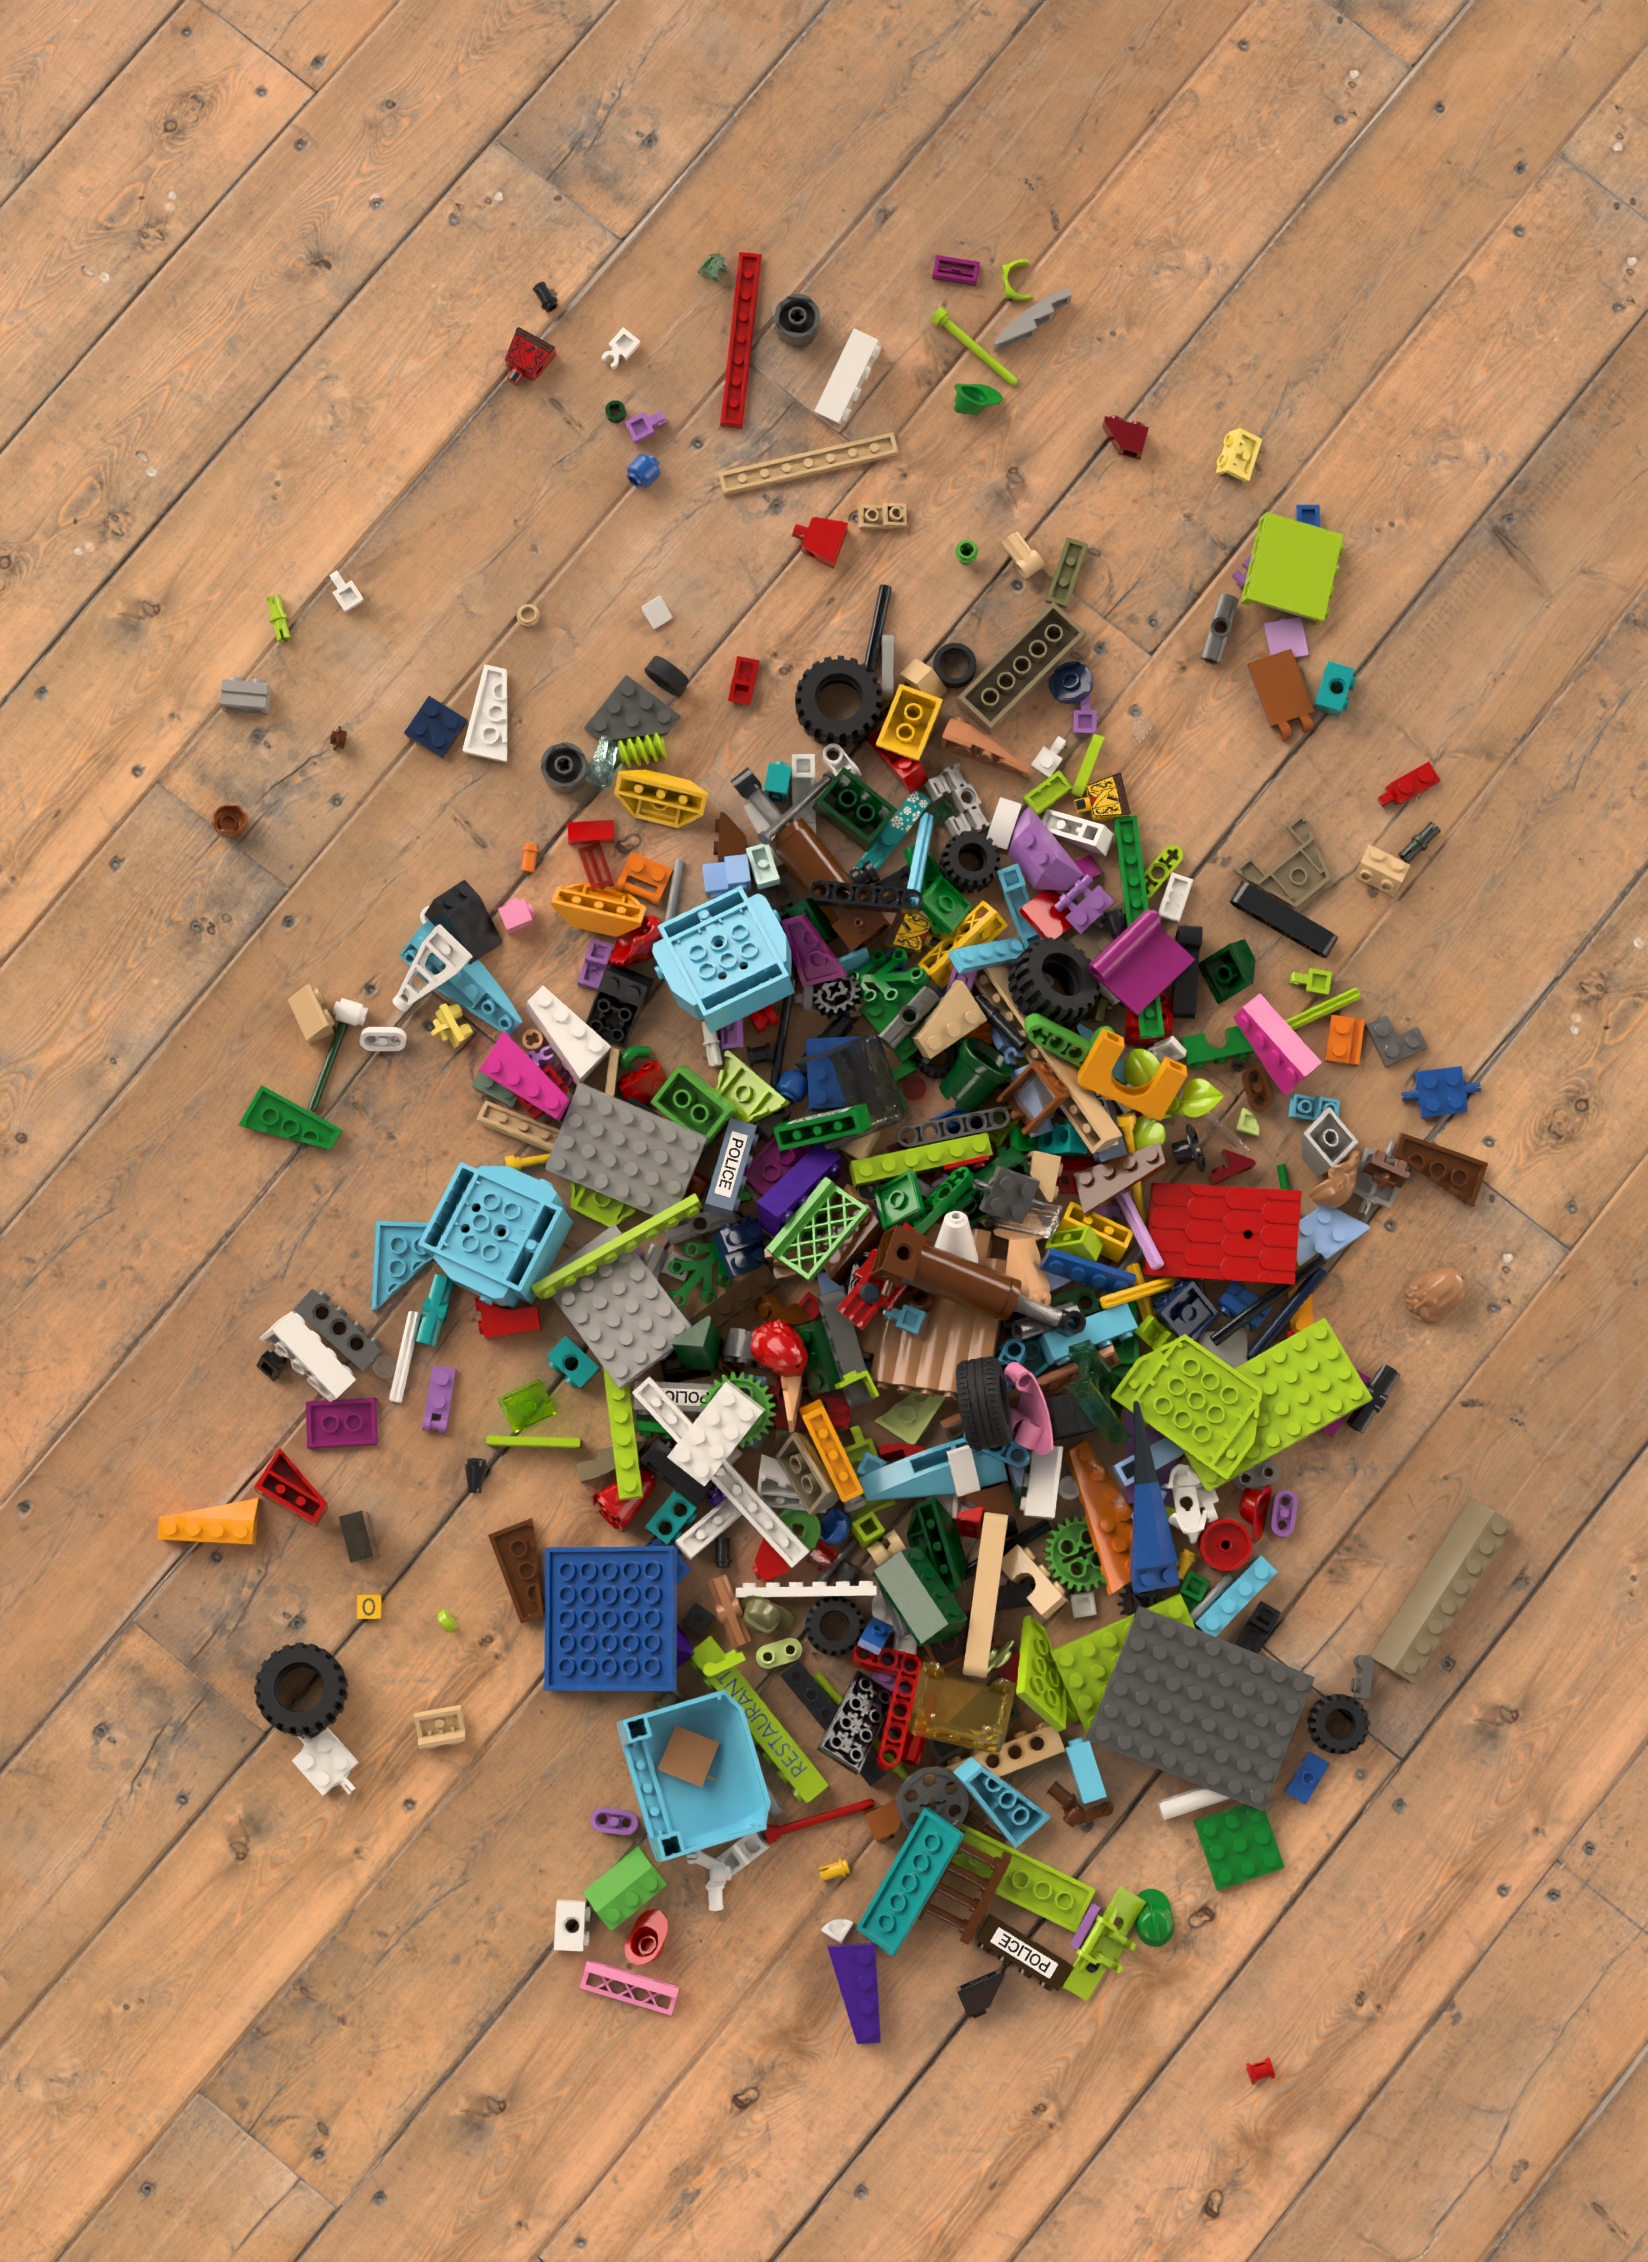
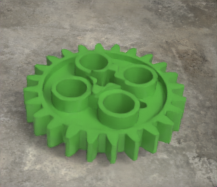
M732 1372L731 1379H728L723 1374L722 1383L715 1379L716 1387H707L711 1394L702 1395L707 1400V1403L700 1404V1407L706 1408L728 1380L740 1390L742 1388L749 1389L751 1393L750 1398L754 1401L756 1400L765 1409L758 1422L754 1423L740 1441L742 1448H745L746 1441L751 1446H754L753 1438L756 1437L762 1441L760 1433L769 1434L770 1432L766 1426H774V1423L769 1420L770 1417L777 1416L770 1409L777 1405L769 1402L774 1397V1394L766 1395L769 1386L761 1388L762 1379L753 1382V1374L748 1379H745V1372H741L739 1378H737L735 1372Z
M1073 1516L1071 1522L1066 1518L1063 1520L1064 1527L1057 1523L1055 1525L1057 1532L1054 1530L1048 1532L1052 1539L1044 1540L1049 1547L1042 1549L1043 1552L1048 1553V1557L1044 1558L1043 1561L1050 1562L1046 1569L1054 1571L1050 1578L1059 1577L1058 1583L1060 1585L1067 1583L1066 1590H1070L1074 1586L1076 1593L1080 1592L1082 1586L1085 1592H1089L1090 1585L1096 1590L1099 1588L1098 1582L1102 1585L1106 1584L1105 1575H1102L1100 1570L1102 1565L1095 1566L1091 1560L1093 1554L1098 1555L1095 1550L1064 1564L1062 1562L1063 1559L1093 1546L1092 1540L1088 1545L1081 1538L1083 1532L1089 1534L1085 1517L1082 1516L1080 1522L1077 1516ZM1062 1542L1069 1544V1554L1062 1552L1060 1547ZM1072 1563L1077 1564L1080 1568L1078 1576L1072 1574L1070 1570Z

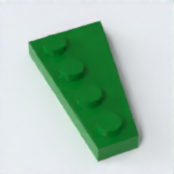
M262 1085L238 1124L240 1127L327 1150L333 1149L343 1131L339 1127Z

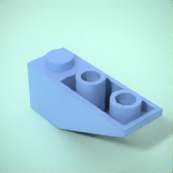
M1166 1437L1150 1445L1155 1469L1185 1454L1183 1449ZM1134 1455L1112 1466L1123 1487L1134 1482Z

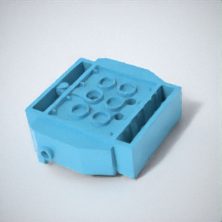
M739 886L658 925L662 940L653 944L652 953L658 965L654 969L660 980L665 979L677 1005L698 1021L704 1019L710 1033L795 993L790 980L791 949L780 925L781 919L776 909H771L766 897L760 894L748 898L742 886ZM718 944H723L721 947H716ZM743 966H748L745 970L741 969ZM722 976H727L726 979L720 980Z
M460 1162L418 1245L426 1254L433 1256L435 1261L457 1286L480 1296V1301L488 1305L495 1303L500 1306L515 1308L519 1299L532 1305L536 1294L531 1285L542 1280L548 1274L573 1221L565 1211V1203L550 1182L544 1179H535L509 1166H480L479 1169ZM475 1206H481L478 1212L473 1211ZM469 1226V1232L463 1233L464 1228ZM501 1230H506V1234L503 1237H500L499 1232Z

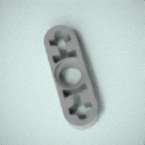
M882 635V700H893L894 635Z

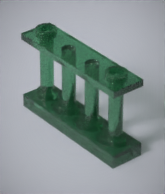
M1090 1339L1069 1346L1068 1353L1079 1367V1381L1067 1384L1068 1390L1110 1447L1131 1441L1132 1436L1121 1423V1409H1124V1407L1111 1398V1395L1121 1382Z

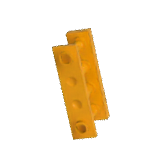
M818 1399L799 1408L842 1502L844 1503L864 1493L821 1400Z

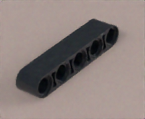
M816 880L809 888L812 901L820 906L911 915L920 913L924 906L921 893L915 889ZM823 888L826 890V894L823 897L818 898L814 896L817 889ZM842 890L850 893L849 897L845 900L837 898L838 893ZM871 893L873 897L869 902H863L860 900L861 895ZM887 895L896 897L895 902L892 904H885L883 900ZM911 897L919 899V903L914 907L906 904L907 900Z
M1240 882L1229 901L1237 909L1322 958L1329 956L1338 940L1337 935L1246 882Z

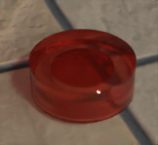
M910 1077L904 1082L903 1093L909 1100L917 1101L925 1095L926 1084L921 1078Z

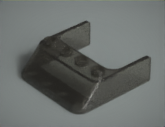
M868 1034L796 1060L798 1065L827 1056L834 1066L847 1107L864 1103L867 1105L872 1126L862 1133L846 1136L826 1144V1150L845 1145L903 1120L904 1107L882 1042L877 1035Z

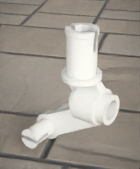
M701 1850L686 1854V1861L689 1864L697 1863L710 1870V1880L705 1885V1888L708 1890L709 1910H723L722 1889L727 1881H731V1866H726V1864L705 1854Z

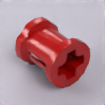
M1269 2057L1265 2058V2061L1252 2065L1246 2063L1252 2085L1262 2079L1275 2078Z

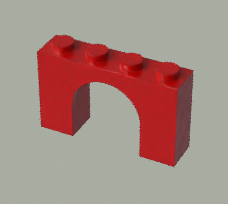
M480 1296L475 1298L476 1311H481L482 1320L478 1321L480 1335L484 1334L486 1340L542 1331L539 1308L537 1306L507 1310L498 1307L494 1303L488 1305L480 1301Z

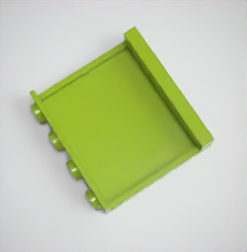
M1266 512L1259 520L1241 604L1249 606L1252 603L1314 620V625L1316 626L1328 618L1330 607L1327 606L1335 589V586L1332 584L1334 577L1337 576L1339 571L1338 557L1341 556L1344 549V543L1342 542L1343 534Z

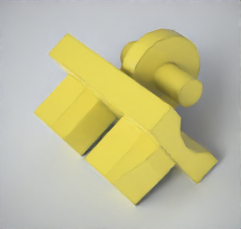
M445 1003L440 1005V1009L435 1012L438 1019L433 1021L436 1028L431 1031L433 1037L440 1035L443 1042L449 1039L453 1048L456 1049L473 1034V1031L468 1023L458 1027L455 1020L463 1015L459 1004L447 1006Z

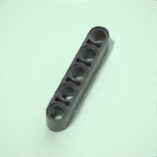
M997 1107L905 1126L898 1132V1141L905 1148H916L1003 1130L1010 1123V1115L1006 1109ZM1002 1112L1006 1115V1122L1004 1124L998 1125L993 1121L996 1113ZM979 1117L984 1121L980 1129H973L970 1126L973 1118ZM951 1122L960 1124L961 1129L957 1134L948 1132V1125ZM928 1127H935L938 1130L935 1138L929 1139L925 1136V1130ZM907 1131H911L915 1135L914 1141L910 1144L902 1141V1136Z
M837 1290L817 1297L839 1377L843 1381V1375L854 1370L860 1373L865 1371L866 1367L853 1323L836 1310L845 1299L842 1290ZM862 1378L843 1387L847 1403L851 1408L874 1401V1398L870 1397Z

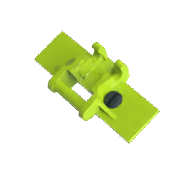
M1119 1887L1103 1916H1097V1923L1082 1948L1076 1951L1079 1956L1061 1986L1088 2001L1108 1967L1121 1974L1124 1968L1117 1960L1124 1948L1134 1951L1137 1947V1944L1126 1938L1146 1901L1123 1887ZM1116 1917L1121 1919L1118 1927L1113 1925Z

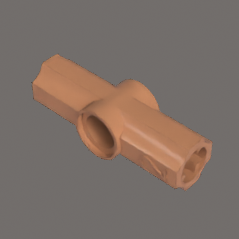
M727 1575L708 1581L716 1603L715 1608L722 1625L725 1626L732 1647L735 1648L752 1641L743 1620L744 1614L740 1603L733 1593Z

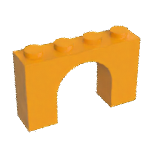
M1102 1028L1077 1073V1084L1086 1091L1093 1090L1099 1093L1106 1100H1115L1121 1103L1126 1109H1135L1149 1119L1155 1118L1161 1121L1187 1077L1186 1066L1165 1056L1154 1077L1148 1083L1138 1087L1122 1085L1115 1080L1111 1072L1124 1049V1037Z

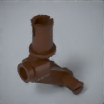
M1057 1781L1047 1791L1048 1794L1063 1805L1062 1808L1065 1814L1063 1820L1071 1827L1102 1816H1109L1114 1809L1113 1803L1105 1801L1085 1810L1077 1803L1076 1795L1074 1793L1071 1795Z

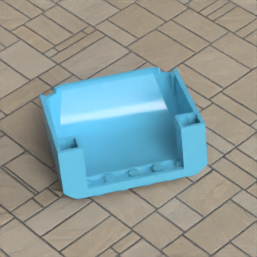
M726 1689L616 1722L619 1738L656 1862L673 1859L766 1830L771 1801L744 1709L728 1694ZM675 1725L720 1742L708 1771L709 1775L718 1780L712 1781L706 1777L701 1788L658 1770Z

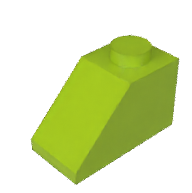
M1090 1225L1052 1231L1044 1249L1047 1252L1049 1248H1053L1095 1262L1098 1259L1103 1243Z

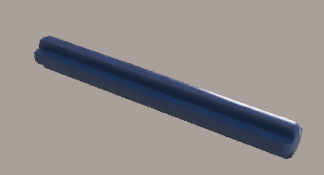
M1320 1267L1303 1281L1248 1349L1247 1356L1250 1359L1266 1351L1327 1275L1326 1270Z

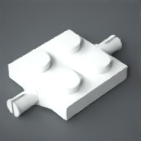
M326 1728V1730L314 1738L306 1735L297 1736L304 1746L301 1752L291 1761L321 1795H326L333 1787L341 1785L350 1795L356 1787L352 1785L347 1777L359 1762L333 1732Z

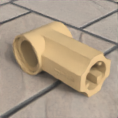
M1018 532L1010 534L1002 542L1001 545L1014 560L1018 572L1024 579H1028L1045 566L1041 556L1034 549H1030Z

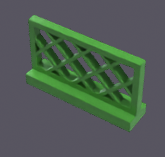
M825 1177L766 1249L777 1261L784 1263L811 1282L869 1213L870 1209ZM837 1194L842 1196L843 1204L831 1206V1201ZM858 1207L861 1209L855 1217L848 1218L849 1208ZM843 1210L844 1219L832 1221V1212ZM827 1213L828 1222L817 1224L816 1219L820 1214ZM844 1225V1231L840 1235L833 1236V1227ZM828 1228L829 1237L817 1239V1230ZM812 1231L813 1240L802 1242L801 1237L805 1232ZM829 1243V1249L825 1253L818 1254V1245ZM813 1246L814 1255L802 1257V1248ZM797 1249L798 1258L790 1260L785 1258L790 1250ZM814 1261V1267L809 1273L803 1271L804 1262Z

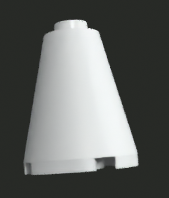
M959 1211L946 1214L934 1247L978 1263V1253L968 1217Z

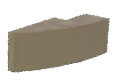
M645 1441L637 1442L638 1454L646 1447ZM613 1447L598 1449L600 1459L576 1463L581 1483L598 1479L616 1470Z

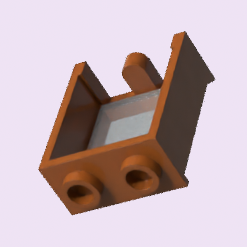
M1043 1061L1031 1062L996 1099L998 1103L1008 1102L1013 1108V1111L1010 1113L1011 1118L1022 1120L1026 1126L1021 1130L1023 1134L1036 1133L1037 1129L1065 1100L1071 1097L1066 1085L1055 1077L1051 1066Z

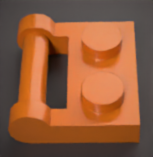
M630 852L621 876L616 883L615 890L620 892L624 890L648 900L652 905L658 907L673 869ZM628 877L655 887L657 890L655 893L630 884L627 882Z

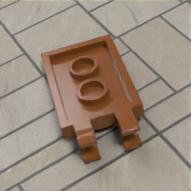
M1292 649L1248 663L1247 666L1270 728L1278 727L1282 741L1291 738L1293 733L1288 722L1299 719L1304 734L1313 731L1314 724L1309 715L1314 714L1315 711Z

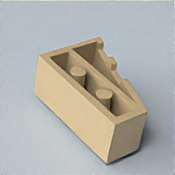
M955 980L952 983L949 991L939 1000L936 1008L926 1017L911 1037L923 1057L933 1058L987 1021V1018L963 981Z

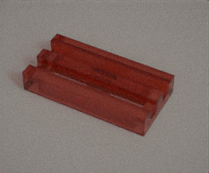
M600 842L579 848L578 854L591 891L596 892L597 889L602 890L607 886H614ZM592 850H597L607 878L606 881L602 879ZM585 852H588L598 883L596 884L585 857Z

